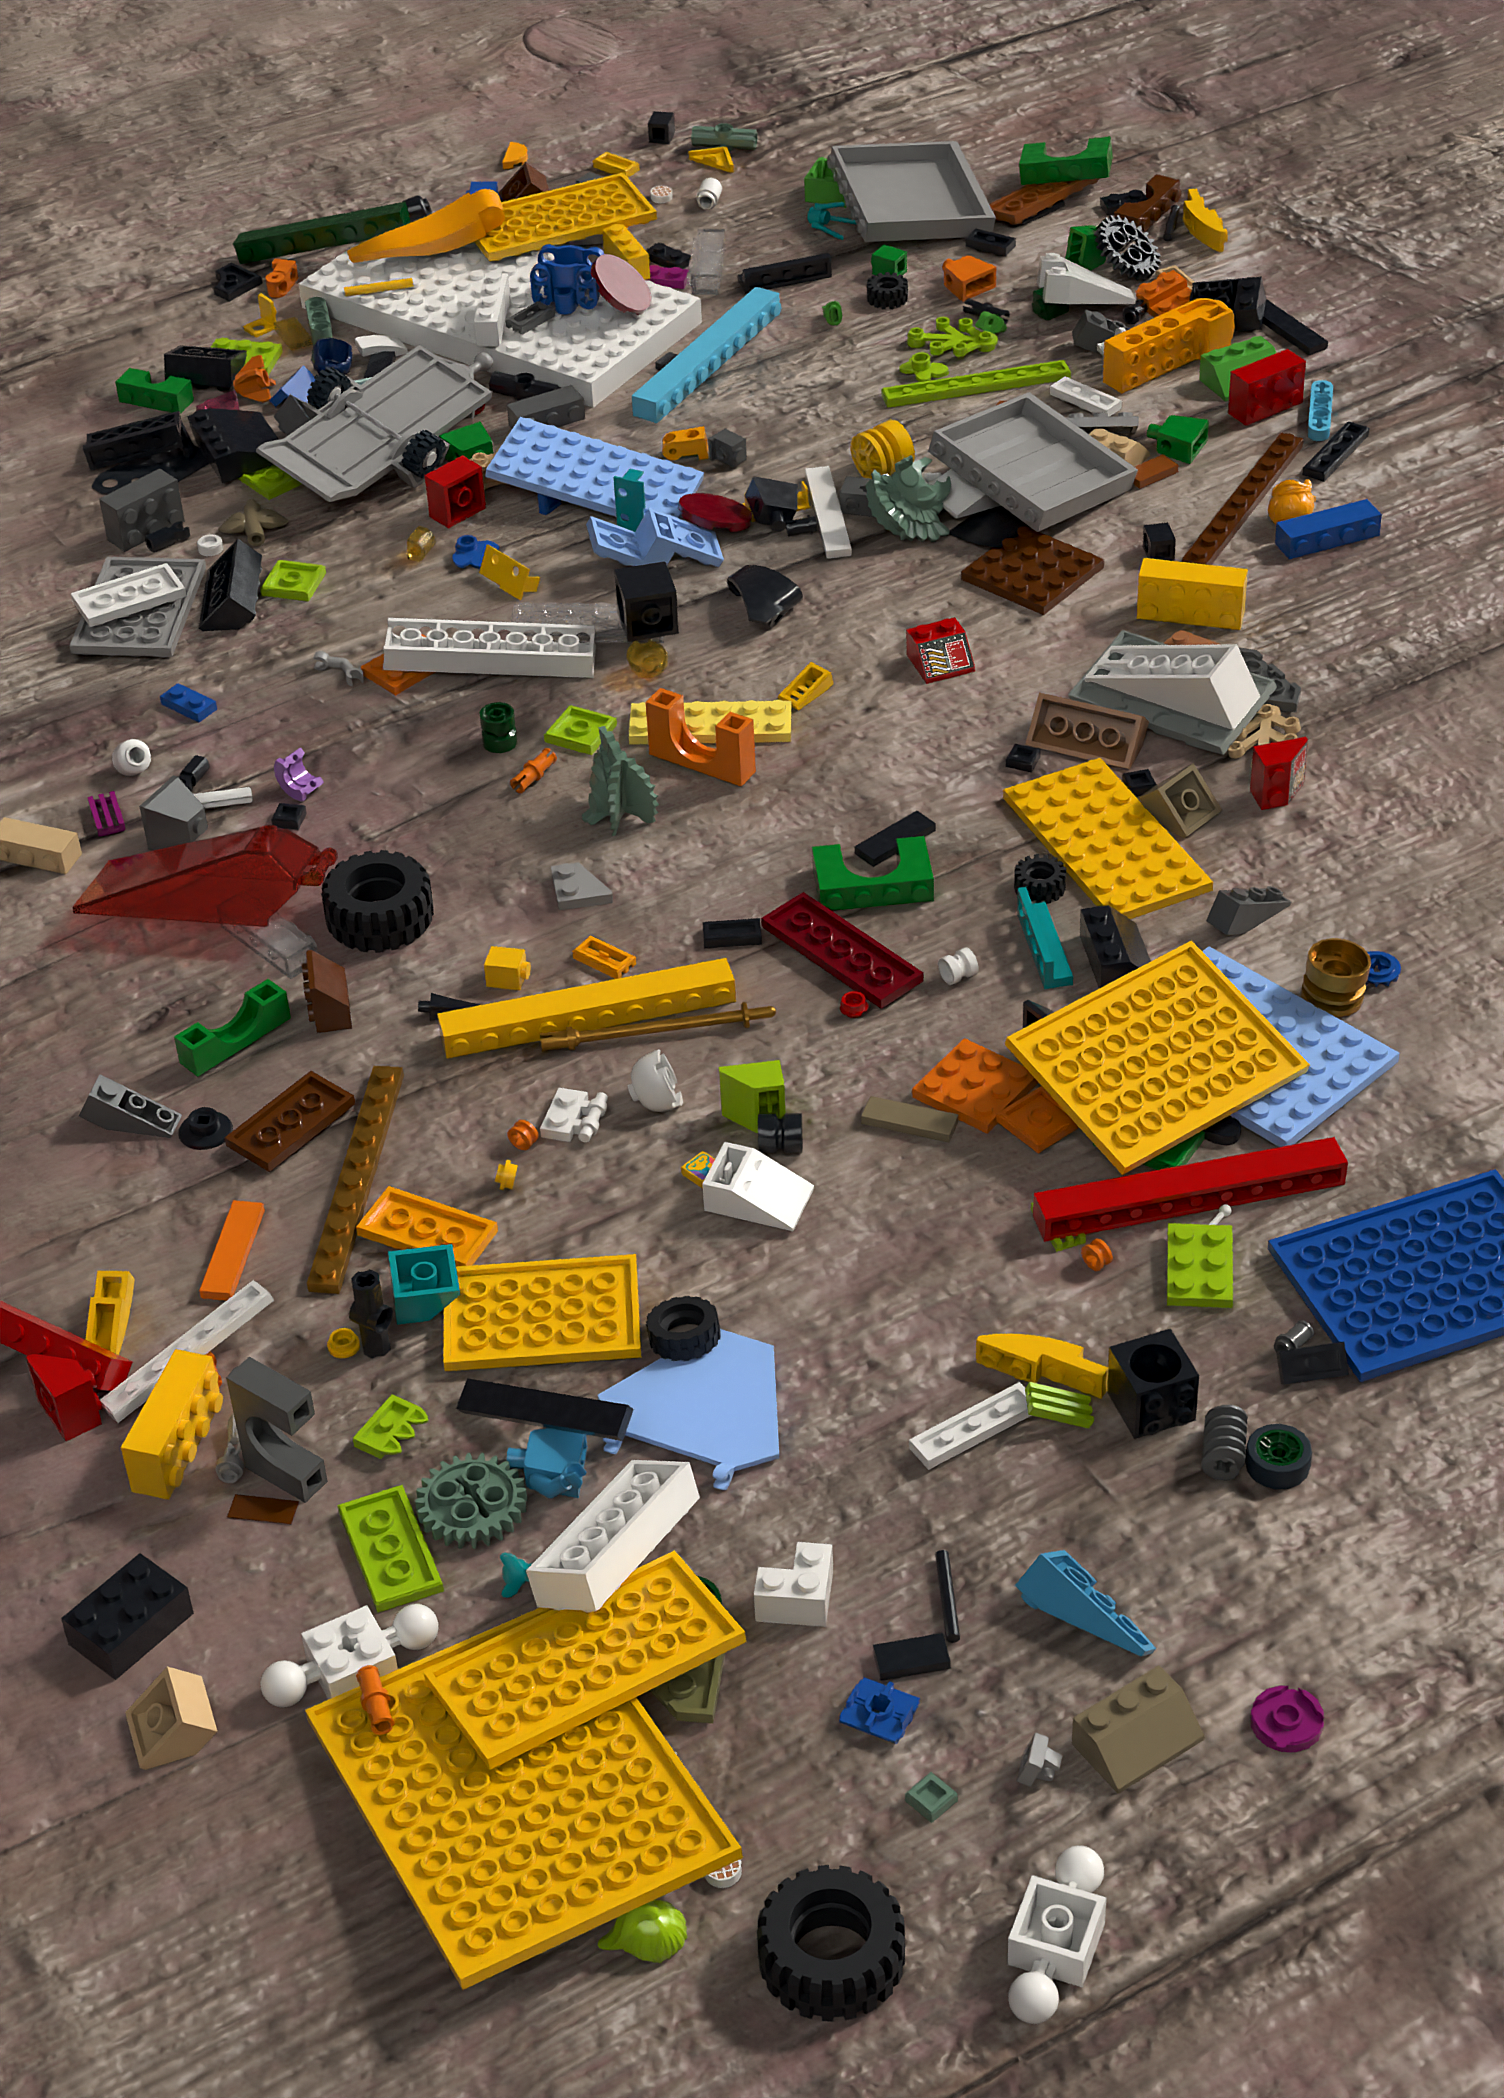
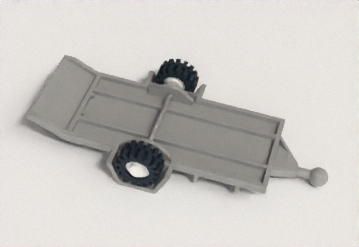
M418 345L362 385H359L335 368L326 367L325 371L322 369L320 375L314 377L316 380L311 382L310 386L312 387L307 392L309 394L307 396L308 403H302L311 420L284 439L263 443L257 447L256 453L329 502L358 495L393 469L396 470L401 480L416 488L425 481L424 475L441 467L450 444L439 438V435L447 433L451 427L467 416L473 419L475 410L491 399L492 392L476 382L474 374L478 371H488L493 365V359L490 354L481 352L476 355L474 363L468 367L438 357L423 346Z

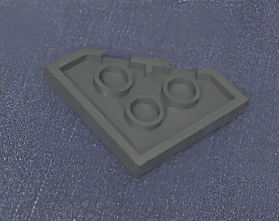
M1239 648L1249 672L1272 679L1277 686L1272 695H1269L1270 697L1264 705L1271 704L1277 706L1282 712H1296L1301 696V687L1295 682L1289 683L1285 679V674L1273 663L1268 665L1262 660L1263 655L1257 650Z

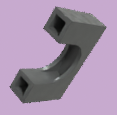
M249 1356L226 1377L245 1468L306 1503L328 1482L324 1459L293 1442L281 1430L293 1436L315 1415L311 1391Z

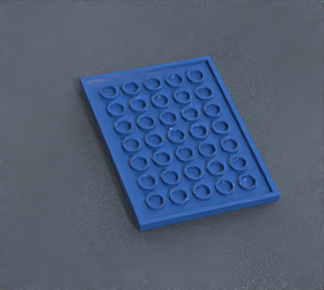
M1496 1169L1268 1240V1251L1332 1343L1344 1342L1347 1364L1360 1382L1504 1336V1179Z

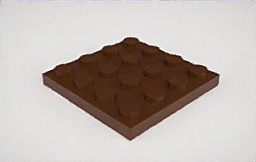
M1023 526L1017 529L1019 536L1004 539L1001 548L992 547L961 571V580L1041 615H1045L1104 568V559L1076 548L1071 544L1052 538L1049 535L1037 532L1030 527Z

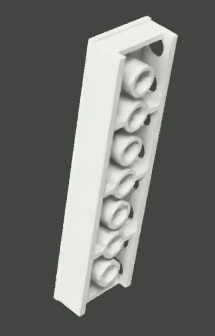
M388 618L383 670L594 678L595 626ZM395 626L406 628L400 633V636L392 632ZM421 627H430L432 629L427 633V637L421 636L419 631ZM456 628L458 631L453 634V638H449L445 631L446 629ZM482 629L485 632L480 634L479 639H475L471 631ZM508 630L511 633L506 636V640H501L498 631ZM531 630L537 633L532 637V641H527V637L524 635L526 631ZM557 631L563 634L559 637L558 642H553V638L550 635L552 632ZM581 632L587 633L590 636V641L579 643V638L576 635Z

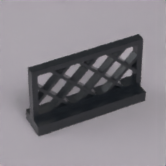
M176 411L87 434L86 445H83V451L90 471L184 447L181 437L180 412Z

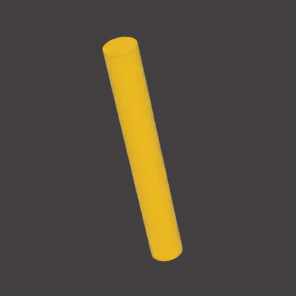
M412 278L344 287V294L347 297L413 287Z

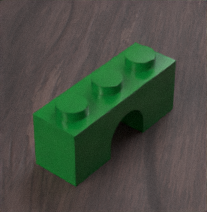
M129 368L115 381L118 399L121 403L170 413L179 411L181 414L194 401L191 380L170 376L164 382L152 384L149 371Z

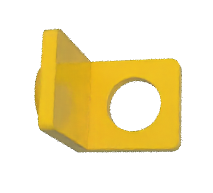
M262 293L258 294L261 318L243 326L244 330L254 337H259L277 329V312L274 303ZM256 326H264V328L260 330L252 329Z

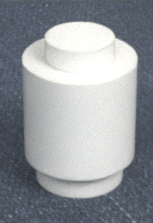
M706 178L702 181L696 195L697 203L701 208L708 210L716 206L722 192V185L718 180Z

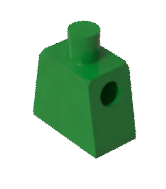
M1096 226L1070 227L1065 258L1090 271L1103 265L1106 261V257L1101 256L1103 251L1096 248L1099 243L1094 241L1097 237L1094 235Z
M1171 415L1162 426L1150 423L1147 430V438L1157 440L1156 451L1159 454L1191 464L1208 441L1209 420Z
M480 421L439 435V438L450 444L444 458L449 462L462 455L472 459L476 453L493 454L492 440Z

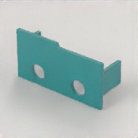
M630 468L623 477H613L617 526L635 532L644 517V509L646 508L644 482L638 481L644 472ZM620 488L627 492L626 496L620 494ZM621 514H626L629 520L624 521L621 518Z

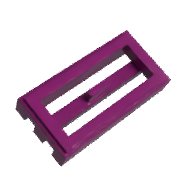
M114 791L109 792V797H104V794H98L99 799L96 800L93 799V796L87 797L98 836L101 837L126 830ZM109 804H112L118 822L117 826L113 825L107 806ZM96 807H102L108 828L103 829Z

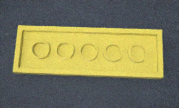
M695 701L684 703L687 728L700 743H716L715 726L729 712L753 719L754 743L791 742V701ZM645 702L631 703L629 745L648 744Z

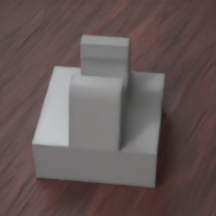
M1038 1733L1034 1734L1023 1752L1017 1782L1031 1787L1035 1779L1053 1780L1055 1770L1059 1771L1062 1755L1047 1747L1048 1737Z

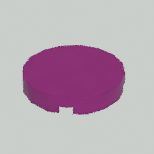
M1279 1685L1266 1689L1256 1697L1251 1709V1728L1256 1738L1267 1747L1279 1752L1296 1753L1309 1749L1319 1740L1324 1728V1710L1319 1701L1308 1691L1300 1688L1296 1691L1288 1689L1289 1686Z

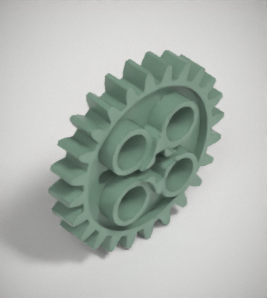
M467 1453L465 1461H460L455 1455L451 1465L441 1461V1470L438 1471L431 1468L429 1470L430 1478H422V1488H417L416 1490L418 1499L415 1500L418 1520L419 1523H423L425 1533L432 1531L433 1540L435 1541L444 1536L445 1546L450 1545L456 1540L459 1549L464 1546L465 1542H470L472 1548L476 1549L480 1540H483L489 1546L490 1537L493 1536L503 1540L502 1531L514 1532L513 1522L521 1523V1513L526 1512L527 1492L524 1479L519 1478L518 1469L510 1470L508 1461L498 1465L497 1456H493L489 1461H485L484 1453H481L477 1460H473L471 1454Z

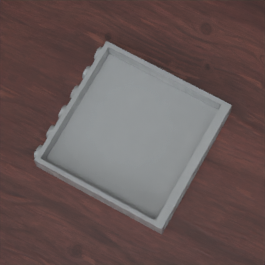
M957 141L832 146L831 155L827 157V165L833 173L834 181L838 183L839 192L843 194L845 205L849 207L851 218L855 220L858 233H861L864 242L968 237L975 229L993 232L996 217Z

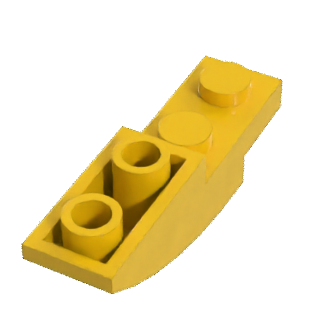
M1197 188L1188 189L1187 201H1184L1183 222L1186 228L1206 246L1218 252H1224V243L1228 241L1227 229L1223 228L1222 218L1218 217L1215 209L1208 210V208H1205L1204 198L1200 197Z
M1027 1334L979 1335L976 1339V1362L987 1368L995 1369L1016 1379L1037 1383L1042 1376L1053 1382L1064 1384L1100 1399L1103 1398L1107 1391L1108 1367L1084 1359V1347L1053 1338Z

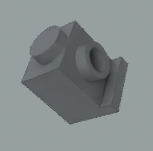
M726 428L708 438L710 460L717 459L731 467H735L747 460L745 438Z

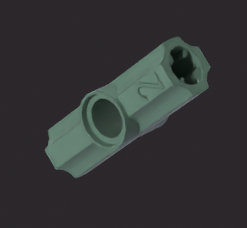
M726 123L718 124L715 127L693 126L691 144L693 146L715 148L726 146L729 151L734 148L756 150L758 134L756 129L733 128L731 124Z

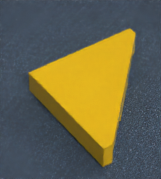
M726 146L688 151L689 160L730 173L734 172V165Z

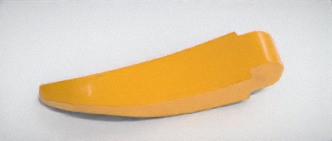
M481 189L473 194L467 193L424 218L378 235L347 251L351 262L357 263L389 257L427 256L448 252L473 243L487 236V232L502 225L505 215L498 193L490 189Z

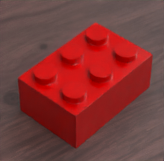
M1289 349L1230 371L1228 414L1247 426L1302 404L1306 361Z

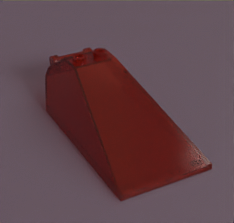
M265 825L117 858L107 862L74 904L73 913L268 927L269 918L295 895L301 886H320L323 883L325 873L329 866L334 865L337 861L338 853L330 847L320 852L319 847L288 829H280L274 825Z

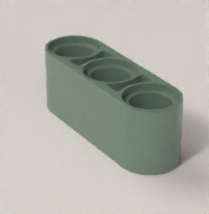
M312 297L305 301L307 321L314 346L318 339L333 338L331 322L324 298Z

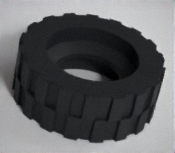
M683 1296L679 1298L674 1297L668 1301L665 1300L660 1305L655 1306L647 1316L646 1327L651 1349L653 1348V1352L656 1355H660L663 1359H671V1361L697 1359L702 1357L703 1354L711 1352V1349L717 1346L718 1340L721 1337L716 1307L711 1305L710 1301L703 1300L701 1297ZM680 1325H698L696 1328L685 1332L669 1331Z

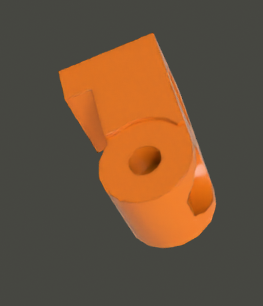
M276 258L273 260V271L265 277L270 297L280 298L285 296L298 280L296 261Z

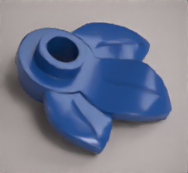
M464 535L457 539L455 545L456 552L452 555V559L459 568L471 564L474 568L480 569L486 545H490L497 550L500 548L492 541H477L476 537L472 535Z

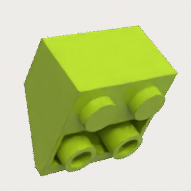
M780 1060L719 1067L722 1116L755 1133H758V1114H776L779 1119H782L786 1113L785 1085Z

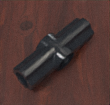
M494 371L489 382V390L493 393L515 397L516 401L561 388L557 384L535 380L534 375L530 373L511 375Z
M370 1269L364 1272H357L351 1278L354 1302L350 1307L349 1318L350 1321L359 1324L364 1355L372 1359L378 1356H385L391 1350L388 1327L393 1318V1310L383 1303L379 1274Z

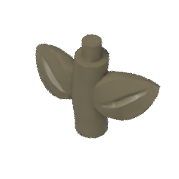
M249 499L244 506V514L238 512L231 515L218 530L221 533H240L245 531L248 543L252 546H260L265 542L262 528L273 529L286 525L288 519L273 510L261 509V506L254 499Z

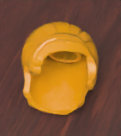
M1306 479L1304 483L1295 480H1285L1273 488L1272 497L1268 505V514L1275 525L1276 522L1313 513L1316 496L1311 493L1312 484L1310 480Z

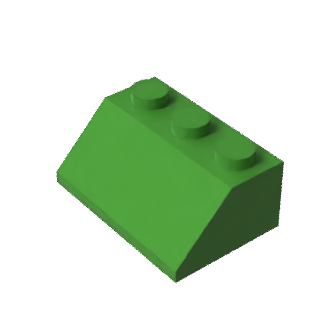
M1255 336L1249 340L1233 343L1230 346L1214 349L1211 352L1202 354L1200 356L1199 380L1225 402L1229 401L1230 371L1276 354L1275 347L1262 336Z

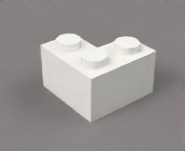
M797 1542L793 1569L758 1567L754 1590L755 1622L826 1627L833 1576L832 1544Z

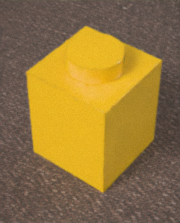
M491 946L484 963L486 987L521 990L524 979L529 978L531 970L530 962H526L525 950Z

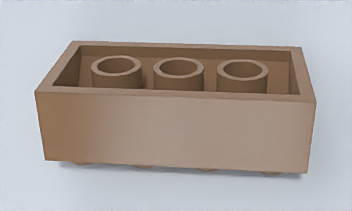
M1039 692L1025 745L1085 760L1101 758L1107 765L1130 770L1142 749L1149 721L1141 715Z

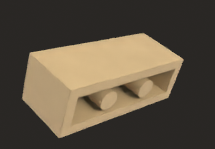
M6 817L0 821V860L67 874L82 855L78 833Z

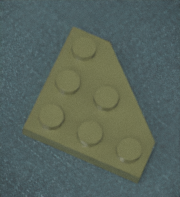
M725 1653L649 1691L677 1721L713 1724Z

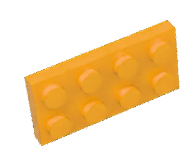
M388 1186L356 1226L358 1236L398 1250L452 1244L455 1264L458 1267L472 1266L497 1234L498 1225L495 1221Z

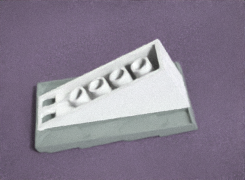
M1122 630L1068 696L1071 700L1141 715L1149 721L1148 729H1151L1156 734L1185 741L1186 745L1224 755L1229 746L1241 734L1243 728L1245 729L1256 715V712L1268 700L1269 695H1272L1276 690L1277 686L1274 680L1249 672L1237 644L1167 645Z

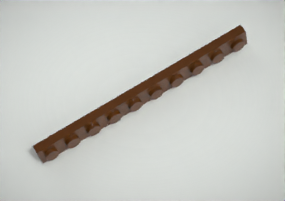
M1290 433L1279 434L1182 558V562L1206 565L1214 563L1302 449L1304 438L1296 437Z

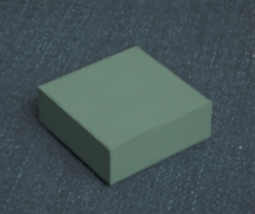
M932 1772L905 1793V1802L931 1823L958 1801V1793Z

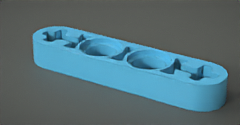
M1318 380L1311 385L1307 435L1314 441H1324L1330 436L1333 384L1329 381Z

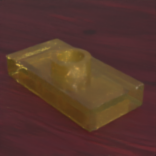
M296 317L274 323L275 331L291 351L313 345L312 337Z

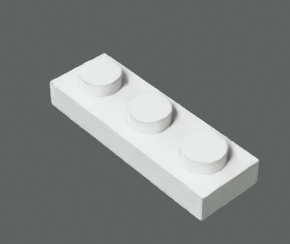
M1066 376L1050 386V395L1092 413H1108V417H1110L1122 407V400Z

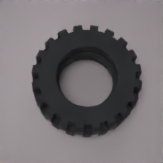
M380 850V852L376 853L366 851L363 855H352L347 861L342 860L336 865L335 869H331L321 887L328 931L338 942L351 949L358 948L361 952L374 950L375 953H379L385 949L393 951L399 949L403 944L406 946L411 944L415 937L419 938L426 931L434 915L430 878L426 873V869L410 856L405 857L403 853L396 851L394 853H389L388 850Z
M829 1865L818 1866L816 1871L809 1872L807 1868L797 1872L795 1879L791 1880L788 1877L778 1884V1893L776 1891L770 1892L764 1901L765 1907L760 1910L757 1920L758 1959L762 1979L766 1980L767 1989L772 1996L776 1998L780 1996L781 2005L790 2011H793L796 2007L799 2009L800 2016L809 2019L816 2015L821 2016L822 2021L834 2022V2017L844 2016L846 2021L857 2018L856 2013L862 2010L865 2014L877 2008L878 1999L884 2002L892 1995L893 1986L899 1984L903 1975V1966L905 1965V1923L897 1899L892 1895L889 1896V1889L882 1882L877 1881L873 1883L872 1875L861 1870L858 1874L852 1872V1867L840 1865L839 1869H829ZM824 1926L848 1928L859 1934L866 1941L854 1954L835 1960L813 1957L797 1946L798 1941L804 1935Z

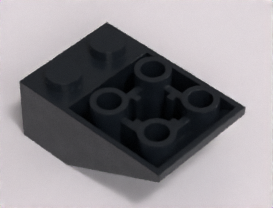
M1262 276L1193 282L1190 301L1208 298L1225 303L1234 313V331L1262 329L1266 303Z

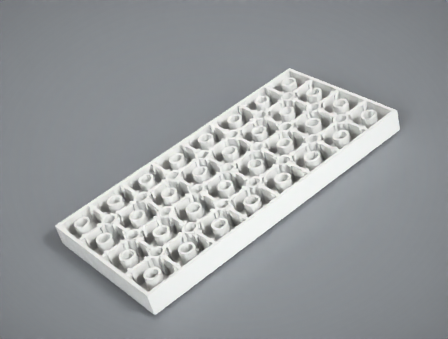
M365 241L358 242L357 244L351 246V248H353V247H355V246H357V245H359V244H361V243H363V242H365ZM475 242L448 252L433 255L389 257L357 263L351 262L347 251H345L299 283L301 304L304 309H306L305 301L307 299L322 297L326 301L330 318L380 335L398 338L403 343L415 347L421 345L432 353L467 365L474 363L477 354L486 352L493 359V365L488 372L493 373L497 371L511 375L530 373L534 375L535 380L557 384L561 388L572 385L584 398V405L593 408L702 323L701 298L655 284L652 281H645L650 289L652 301L649 308L641 315L628 311L623 313L617 310L600 294L599 301L593 309H584L578 305L571 314L563 315L555 311V317L523 335L519 334V330L515 332L512 328H507L505 321L500 347H477L474 319L485 273H508L510 302L506 319L534 304L531 295L530 272L533 266L538 263L540 250L525 252L520 256L505 257L500 261H489ZM543 253L546 260L553 261L555 259L552 253ZM536 270L535 273L539 277V270ZM412 278L413 287L347 297L344 294V287ZM542 286L540 294H542L543 298H546L547 296L544 295L543 290L544 286ZM587 289L585 296L588 298V300H592V298L589 297V289ZM551 302L548 306L555 309V303Z

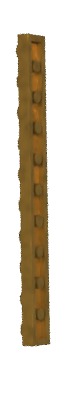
M373 1066L307 1280L308 1292L340 1294L357 1237L356 1226L362 1220L404 1078L403 1067Z

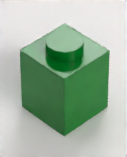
M887 245L880 247L871 257L872 275L878 276V273L885 275V272H889V275L897 273V276L900 274L904 275L907 272V251Z

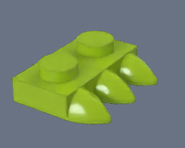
M391 1394L353 1437L354 1447L379 1459H382L385 1455L400 1454L402 1449L398 1440L415 1438V1432L411 1425L428 1423V1416L421 1407Z

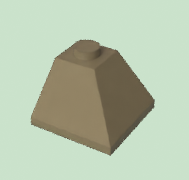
M1194 763L1155 785L1139 797L1144 808L1164 828L1183 838L1192 834L1222 811Z

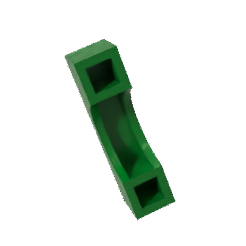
M266 979L245 992L239 1011L224 1026L217 1029H207L197 1022L174 1036L179 1063L198 1077L291 1019L287 992L271 980Z

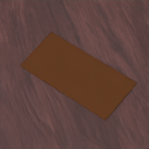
M235 1494L227 1517L292 1524L299 1501Z

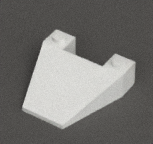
M1046 253V256H1040L1037 284L1039 288L1044 287L1043 300L1045 303L1135 304L1136 299L1130 289L1060 257L1059 254Z

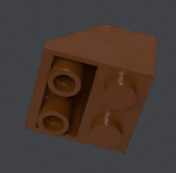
M307 950V963H301L304 981L309 980V982H303L305 999L307 1003L312 1002V1004L307 1005L309 1022L315 1021L317 1033L352 1029L345 968L313 950Z

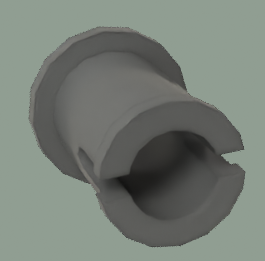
M1299 1320L1286 1334H1280L1276 1337L1274 1344L1275 1352L1300 1348L1314 1336L1312 1326L1304 1320Z

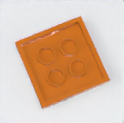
M964 1038L912 1088V1098L937 1110L958 1114V1120L988 1134L998 1124L996 1122V1113L1027 1095L1039 1082L1023 1065Z

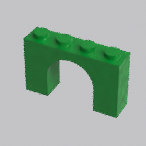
M1111 136L1089 138L1087 148L1083 152L1067 157L1047 156L1046 142L1024 144L1019 161L1021 185L1109 178L1113 159Z
M925 837L897 838L896 857L898 867L891 873L880 877H863L850 872L844 865L840 844L813 846L812 865L819 903L831 911L934 901V877Z

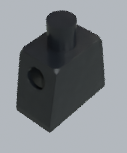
M753 476L745 497L755 521L771 525V529L775 532L783 531L786 528L785 521L793 520L797 511L798 485Z

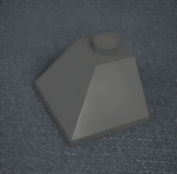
M173 775L139 806L148 850L156 851L192 844L208 829L204 806L177 776Z

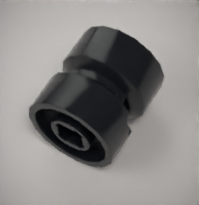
M785 1113L782 1119H779L776 1114H758L759 1152L776 1153L779 1148H782L785 1153H802V1113Z

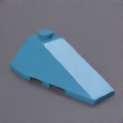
M1065 1550L1041 1553L1016 1583L1015 1587L1022 1592L1021 1598L1034 1609L1039 1608L1052 1616L1138 1656L1149 1655L1156 1650V1647L1131 1619L1121 1614L1118 1616L1114 1612L1116 1602L1109 1595H1103L1093 1588L1097 1581Z

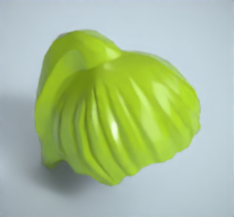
M655 1899L617 1917L615 1925L606 1935L599 1939L598 1947L604 1950L623 1949L625 1952L641 1960L662 1963L683 1948L685 1940H687L686 1919L668 1901Z

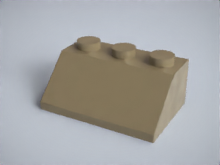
M1160 1665L1073 1717L1072 1745L1117 1794L1204 1740V1733L1183 1689Z

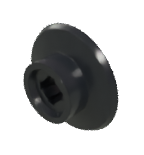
M201 1107L192 1111L188 1118L183 1121L179 1128L178 1136L180 1141L189 1148L196 1150L212 1149L225 1142L224 1137L233 1131V1124L226 1115L217 1112L215 1109Z

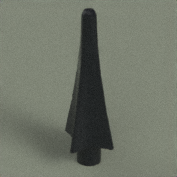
M431 993L430 1001H418V1012L430 1013V1021L438 1020V1013L483 1004L466 1002Z

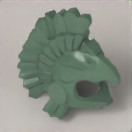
M911 455L895 463V473L892 476L888 474L881 475L874 470L871 473L873 480H869L865 485L868 507L871 509L872 516L876 517L878 524L883 525L893 535H899L902 541L908 539L912 542L916 537L921 542L927 538L931 542H936L940 536H948L949 529L939 521L938 514L943 509L942 502L951 490V479L948 476L946 482H939L937 480L934 485L927 484L922 477V473L932 462V459L927 457L914 462Z
M605 726L599 727L601 745L600 749L593 756L592 774L589 782L591 793L588 797L590 808L582 814L583 821L594 825L605 816L610 815L609 822L612 823L610 828L613 830L612 836H616L620 819L625 812L638 816L646 823H654L656 821L654 816L658 813L656 807L659 805L656 802L658 795L654 794L653 791L656 785L650 783V776L644 773L643 766L637 765L635 758H628L625 751L620 749V745L615 741L612 731L607 732Z

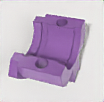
M301 747L284 759L278 758L274 764L275 777L280 787L286 794L298 801H304L307 794L324 783L321 777L312 776L305 769L302 762V757L305 753Z

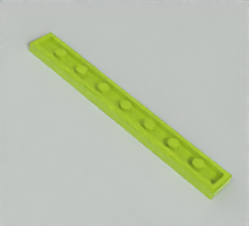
M1065 360L885 387L881 388V396L887 408L1057 382L1065 376L1071 379V371Z

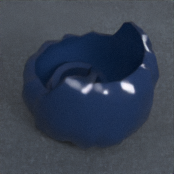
M331 337L318 339L312 348L311 362L314 370L320 375L322 369L325 371L326 367H333L342 374L347 375L352 365L351 345L346 343V341Z

